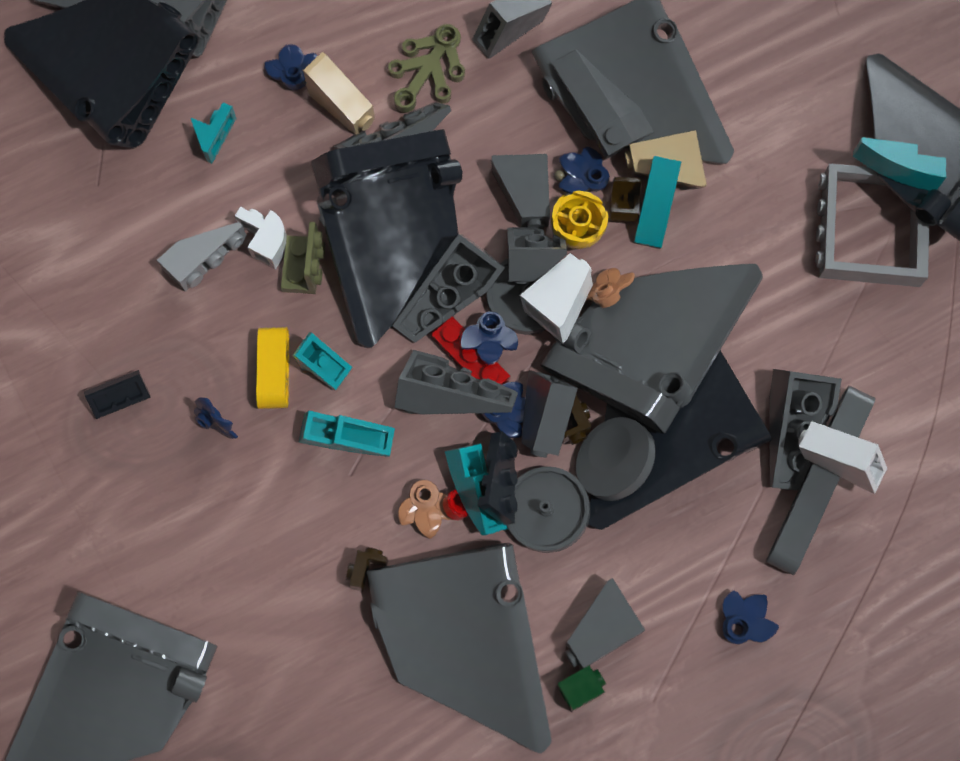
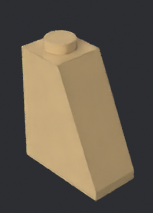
M322 52L303 70L309 96L354 135L358 134L361 130H367L375 118L373 105L331 59Z
M696 130L629 144L630 151L625 152L628 169L633 168L636 175L649 177L653 156L682 161L677 184L698 189L707 186Z

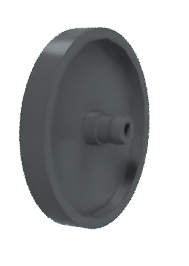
M508 259L504 260L500 264L505 269L489 291L486 292L489 311L498 313L503 318L505 326L517 334L533 335L546 331L544 327L524 312L520 297L536 281H531L528 284H518L514 281H509Z
M626 417L607 420L594 428L582 443L576 460L577 478L585 490L594 497L605 501L619 500L635 492L647 479L654 464L655 444L651 434L640 423Z
M557 467L535 468L518 478L515 485V498L518 509L515 513V523L508 525L513 536L525 547L542 553L562 551L576 543L588 526L591 510L589 497L581 482L568 471Z

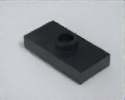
M139 370L84 391V396L96 419L151 398Z

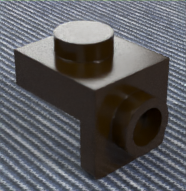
M613 178L610 220L639 222L641 179Z
M577 395L575 396L569 417L573 428L565 432L563 444L571 442L574 445L587 439V434H589L592 427L588 420L591 418L589 409L585 402L580 403Z
M366 547L365 552L357 551L355 563H349L346 580L350 581L349 586L351 589L364 591L367 578L366 571L369 570L370 563L382 566L388 565V558L383 556V551Z

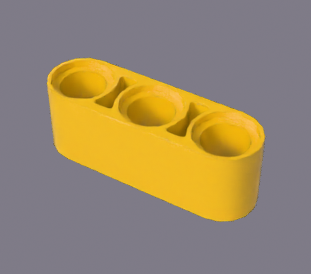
M288 327L258 329L256 382L258 409L288 408Z

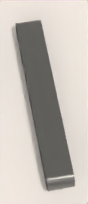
M848 385L828 427L859 438L876 398ZM813 462L811 463L768 554L767 563L791 575H795L840 476Z

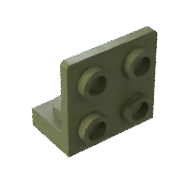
M310 222L308 237L288 235L286 237L281 282L282 292L316 294L317 285L322 284V268H319V259H324L325 242H322V232L318 231L316 222Z

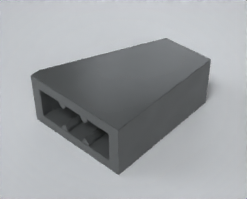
M495 0L490 2L472 40L488 59L492 58L543 22L553 3L551 0Z
M547 154L492 155V173L520 226L536 227L539 229L549 227L550 203Z
M529 370L522 444L531 449V454L547 458L548 454L559 456L578 388L556 376Z
M613 578L606 582L566 643L568 650L565 651V654L573 667L578 665L582 670L645 631Z

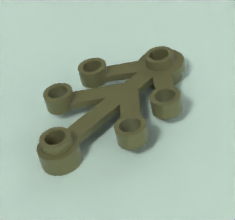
M444 24L440 26L433 36L416 40L406 39L402 44L404 55L411 59L402 61L392 60L389 63V74L395 79L401 78L406 71L420 68L409 87L401 88L395 93V106L399 111L407 113L416 107V96L431 73L436 87V101L441 104L450 101L451 89L446 85L440 64V59L445 52L450 64V80L461 82L464 79L465 68L460 64L456 50L461 42V35L459 30L453 25ZM450 37L452 40L444 41L443 38ZM412 45L415 49L409 51L406 47ZM434 47L430 54L415 57L419 50ZM398 66L401 68V70L395 72L392 70V68ZM455 70L462 72L460 75L452 74ZM442 91L448 93L445 97H441L438 94ZM404 100H408L411 102L409 105L401 104V102Z

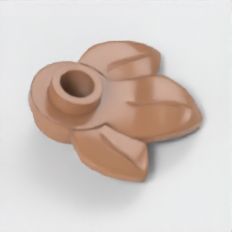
M617 268L604 270L597 276L596 283L593 284L586 300H594L601 308H607L616 304L621 298L619 292L633 282L635 278L634 272L621 275Z
M429 480L417 481L410 489L409 498L404 500L399 507L398 517L400 524L408 525L415 522L416 527L424 536L429 539L433 538L440 528L442 519L453 520L447 516L443 509V499L447 494L440 493L437 486ZM422 489H427L430 493L427 500H422L419 496V492Z

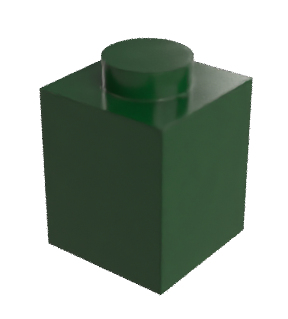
M589 665L559 682L556 686L570 711L573 712L604 694L605 691L602 687L606 683L599 670L595 669L593 671Z

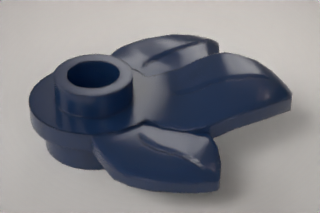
M288 44L280 50L279 59L265 62V70L270 78L282 80V83L290 90H299L306 85L303 70L317 57V54L309 53L303 55L299 46Z
M586 146L581 155L570 152L559 157L562 168L568 174L559 184V188L562 191L570 194L573 191L586 192L590 190L596 192L608 185L610 179L609 172L602 166V157L595 149ZM592 174H597V175H599L601 178H599V179H593V178L591 177V175H592Z
M486 312L479 317L477 324L471 325L464 330L460 344L462 349H477L479 358L484 363L492 365L500 359L503 349L517 350L518 337L515 331L505 326L503 318L498 313ZM491 325V326H494L495 328L490 329V328H487V326Z
M508 382L503 384V386L518 392L512 412L482 414L487 421L495 423L499 431L504 432L508 437L520 438L522 436L521 423L524 421L525 397H522L523 384Z
M200 397L195 400V421L201 427L215 429L230 439L238 438L231 430L232 421L223 419L220 412L213 407L208 398Z
M733 590L724 599L722 610L726 619L722 625V632L730 643L743 644L748 640L761 643L773 637L778 631L779 625L769 619H765L767 612L766 595H753L743 600L739 593ZM733 624L741 626L742 633L740 635L733 633Z

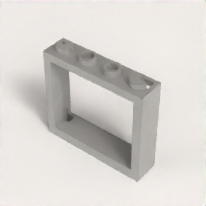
M829 163L825 172L820 173V182L818 184V189L822 190V199H819L817 206V215L821 216V225H818L816 232V241L820 242V251H817L815 258L817 268H819V278L921 287L928 279L929 225L919 220L912 210L910 215L909 268L834 261L837 181L886 184L878 178L876 171L869 167Z

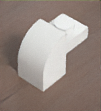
M240 207L235 215L237 222L241 223L245 230L255 234L248 246L251 257L276 269L285 255L287 239L281 219L271 210L265 218L254 209L248 211Z

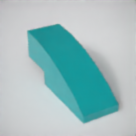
M862 137L853 151V157L867 167L905 185L924 190H938L946 179V158L918 154V144Z
M653 156L634 243L662 248L682 161Z
M307 411L303 416L298 442L352 453L389 457L395 428L342 415L335 417Z
M475 444L445 451L455 488L463 506L480 534L484 536L507 529V525H503L477 506L479 497L485 496L486 488L482 486L483 476L489 475L482 445Z

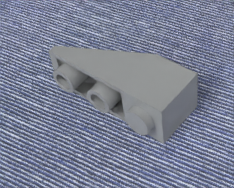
M233 223L179 240L157 261L161 268L186 292L190 287H196L202 281L203 275L211 268L215 269L218 267L228 252L239 248L247 235L241 223Z

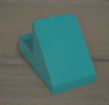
M223 102L219 110L213 112L210 118V125L191 118L207 162L211 164L214 162L237 119L233 106Z
M312 332L308 333L293 354L300 368L312 372L334 390H337L353 368Z

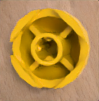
M573 191L570 195L560 197L553 207L551 217L554 235L565 239L566 246L570 248L583 249L596 244L606 231L609 217L608 212H606L602 205L601 199L585 191Z

